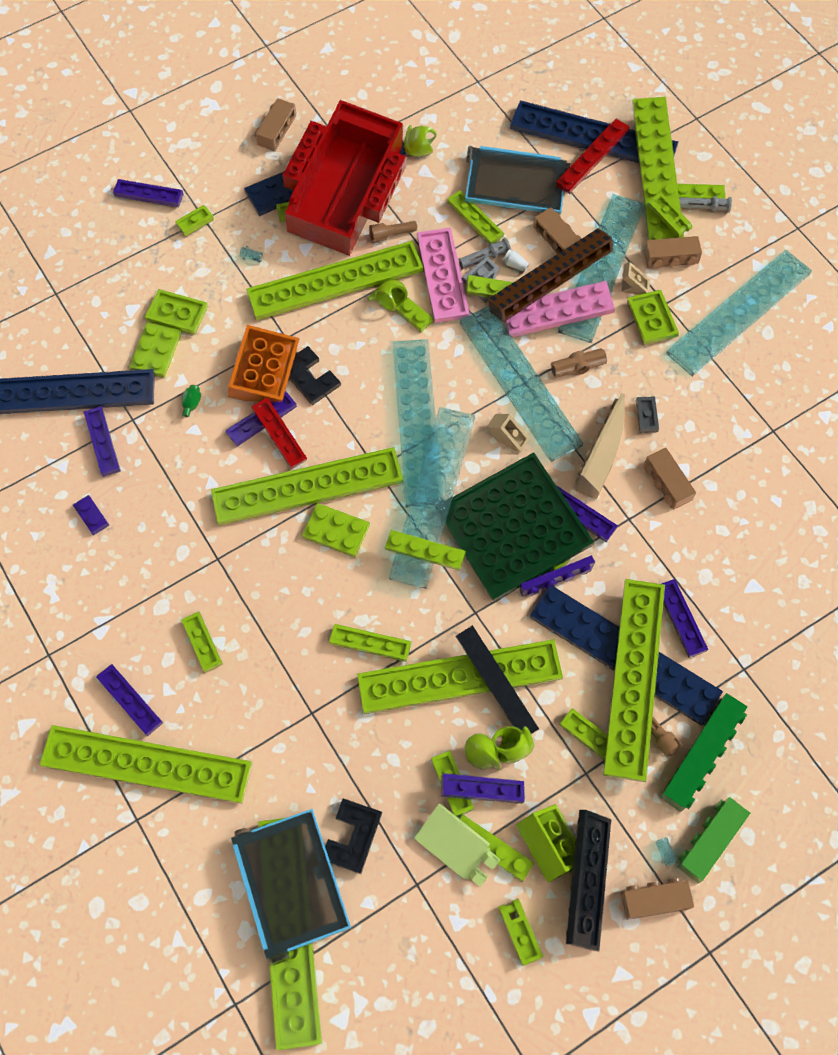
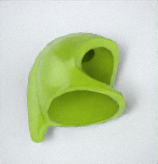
M409 125L404 139L405 152L416 157L432 154L433 149L430 144L437 137V132L427 126H416L412 129V125ZM431 132L434 134L433 138L427 139V133Z
M388 280L382 283L368 297V301L376 300L382 307L393 312L407 299L408 291L401 281Z
M526 726L523 727L522 731L516 727H504L497 730L492 737L494 747L499 751L498 758L502 763H516L527 757L534 748L533 738ZM498 736L502 737L500 747L495 745V740Z
M478 733L467 739L464 750L469 763L482 770L492 767L499 771L502 770L498 760L499 751L494 747L491 738L485 734Z

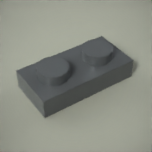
M655 396L637 397L636 408L639 432H658L659 422Z

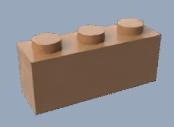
M279 98L276 99L275 103L271 105L267 116H264L261 126L256 129L255 137L258 146L276 151L297 116L294 103Z
M551 207L537 215L534 219L533 228L557 254L582 239L579 235H576L568 223L563 221L560 214Z
M692 236L647 240L644 254L647 268L675 267L678 265L699 264L702 250L699 237Z
M666 447L646 457L644 462L646 473L651 475L655 487L661 490L665 502L673 510L693 501L696 491Z
M681 878L669 879V884L660 885V881L647 883L648 887L639 889V885L626 887L627 891L621 893L626 919L631 920L694 908L688 880L681 881Z

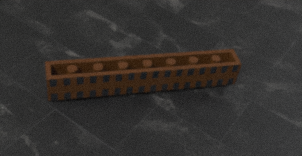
M597 228L488 298L490 312L499 320L505 322L613 251L612 237Z

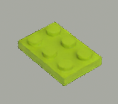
M158 289L145 315V320L158 325L181 329L183 332L195 335L208 309V303Z
M662 290L627 298L628 306L644 345L678 337L679 331Z
M147 322L129 366L130 370L153 369L155 376L165 378L182 334L181 329Z
M317 503L302 537L303 539L356 558L370 527V522Z

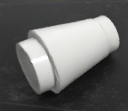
M509 249L503 258L506 266L525 272L529 266V263L515 250Z

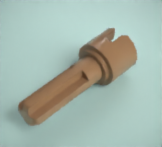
M416 221L388 226L384 223L369 225V234L371 241L378 242L386 240L388 236L417 231L418 226Z
M652 717L651 733L657 739L656 746L666 758L668 755L672 756L682 747V744L672 732H666L656 719Z

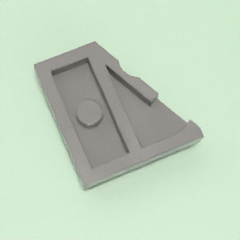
M485 257L463 276L462 281L466 284L468 275L495 279L499 267L490 258ZM478 296L485 303L487 302L488 297Z

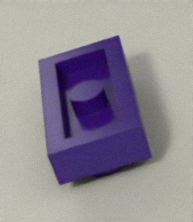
M89 495L73 504L93 536L110 526Z

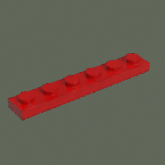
M616 118L559 178L556 186L570 195L629 131L630 126Z

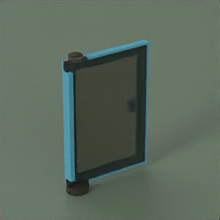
M468 145L466 163L471 164L465 202L535 212H544L551 207L561 215L564 191L556 186V182L570 168V163H567V160H561V157L485 146L475 148Z
M313 809L247 832L246 828L234 832L235 837L231 838L268 966H274L289 960L288 952L351 929Z

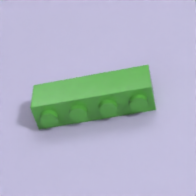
M728 797L725 801L721 799L714 808L717 811L713 817L708 816L702 825L705 829L701 834L698 832L690 841L693 844L689 851L685 849L678 858L680 863L677 867L698 884L705 879L751 814L731 797Z

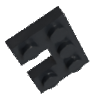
M307 346L295 354L289 380L313 406L339 388L341 382L331 370L316 380L307 370L319 362V357Z
M343 798L336 815V820L355 827L348 846L330 839L327 840L325 848L330 864L362 874L383 812Z

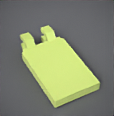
M441 804L437 805L414 838L460 877L467 880L471 878L480 887L488 878L478 868L481 861L492 870L500 861L495 854L489 851V842Z

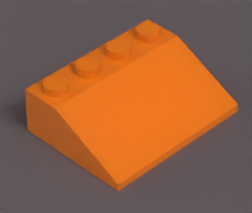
M247 325L228 385V397L257 402L268 397L270 402H282L300 338Z

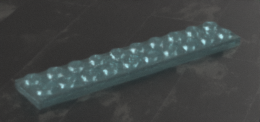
M612 194L599 229L612 237L613 251L583 270L575 288L606 281L611 295L642 215L644 203ZM602 316L562 325L559 327L558 333L592 343Z
M785 249L671 346L666 354L693 377L805 280L812 270Z
M489 306L460 319V325L549 460L553 462L582 447L583 441L517 343L509 335L502 321L490 312Z
M428 339L393 341L406 508L437 506L443 503L429 341Z
M439 407L402 533L440 543L475 422V415ZM396 553L389 574V580L427 589L434 564Z

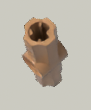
M602 348L586 353L576 351L568 358L551 362L552 374L556 378L575 373V375L584 374L590 368L607 364L606 352Z

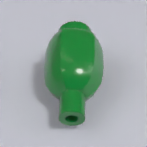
M190 385L184 391L181 403L184 408L183 417L188 418L191 411L195 410L200 402L201 392L200 388L196 385Z

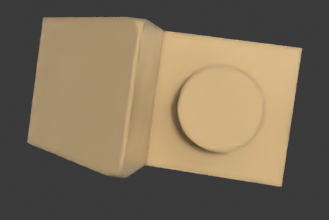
M631 262L625 263L621 291L633 294L648 293L650 279Z

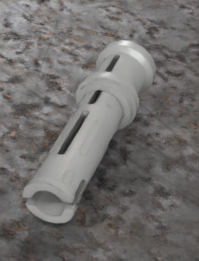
M717 196L711 199L679 197L680 208L710 209L712 212L718 210L726 211L727 213L731 211L732 197H728V199L717 198Z
M506 237L497 243H490L487 248L459 258V264L464 269L482 261L485 257L497 258L498 255L508 252L509 249L511 250L510 243ZM479 255H482L481 257H478V258H476V259L470 260V259H472V258H474V257H477V256H479Z

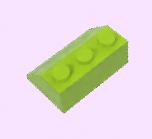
M556 804L534 812L516 824L520 835L525 840L531 855L536 860L542 875L548 883L573 870L576 838Z

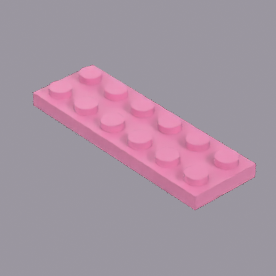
M451 228L417 232L434 322L469 318L470 313Z
M602 281L545 295L506 320L509 336L512 338L615 313V307L607 282Z

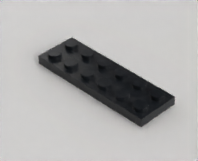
M579 810L566 944L599 952L612 819L589 810Z

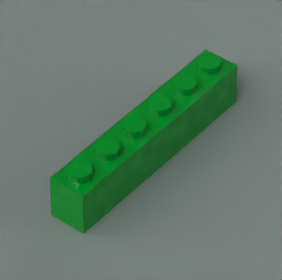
M728 693L721 698L659 798L680 812L685 808L690 809L695 801V798H693L696 790L698 792L702 790L706 783L703 780L706 774L710 775L715 769V759L717 756L719 758L722 757L727 749L724 746L727 740L731 741L736 735V725L738 723L741 725L747 717V714L744 712L748 706Z

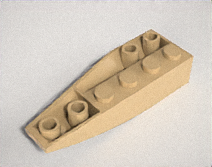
M621 393L619 399H614L611 406L613 410L607 414L604 421L605 426L604 428L601 427L597 435V442H594L591 450H588L585 462L581 465L575 481L578 484L577 492L596 500L611 471L619 448L625 414V394Z

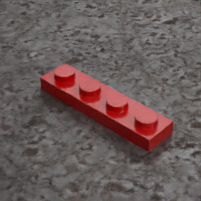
M268 397L251 406L253 412L291 469L307 461L306 455Z

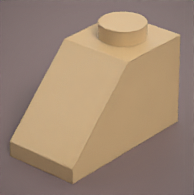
M495 414L486 427L497 441L517 452H522L531 439L510 414Z

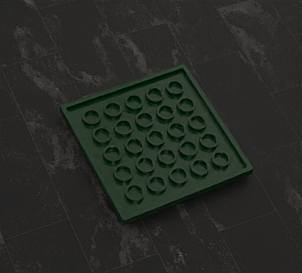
M534 452L436 506L437 512L461 550L466 551V559L493 602L518 589L522 583L539 577L594 545L593 539Z

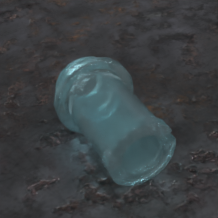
M246 246L241 248L240 257L244 260L250 259L261 263L263 252Z
M668 837L655 842L663 859L661 861L662 864L668 867L678 862L676 859L678 856L674 854Z

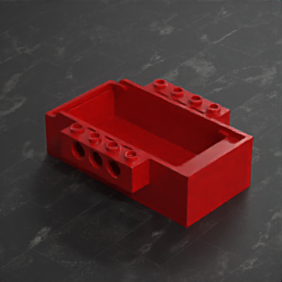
M343 100L339 101L327 126L310 121L283 173L284 187L293 190L289 206L285 212L287 232L350 256L367 220L380 223L405 171L406 156L399 154L402 149L403 123Z

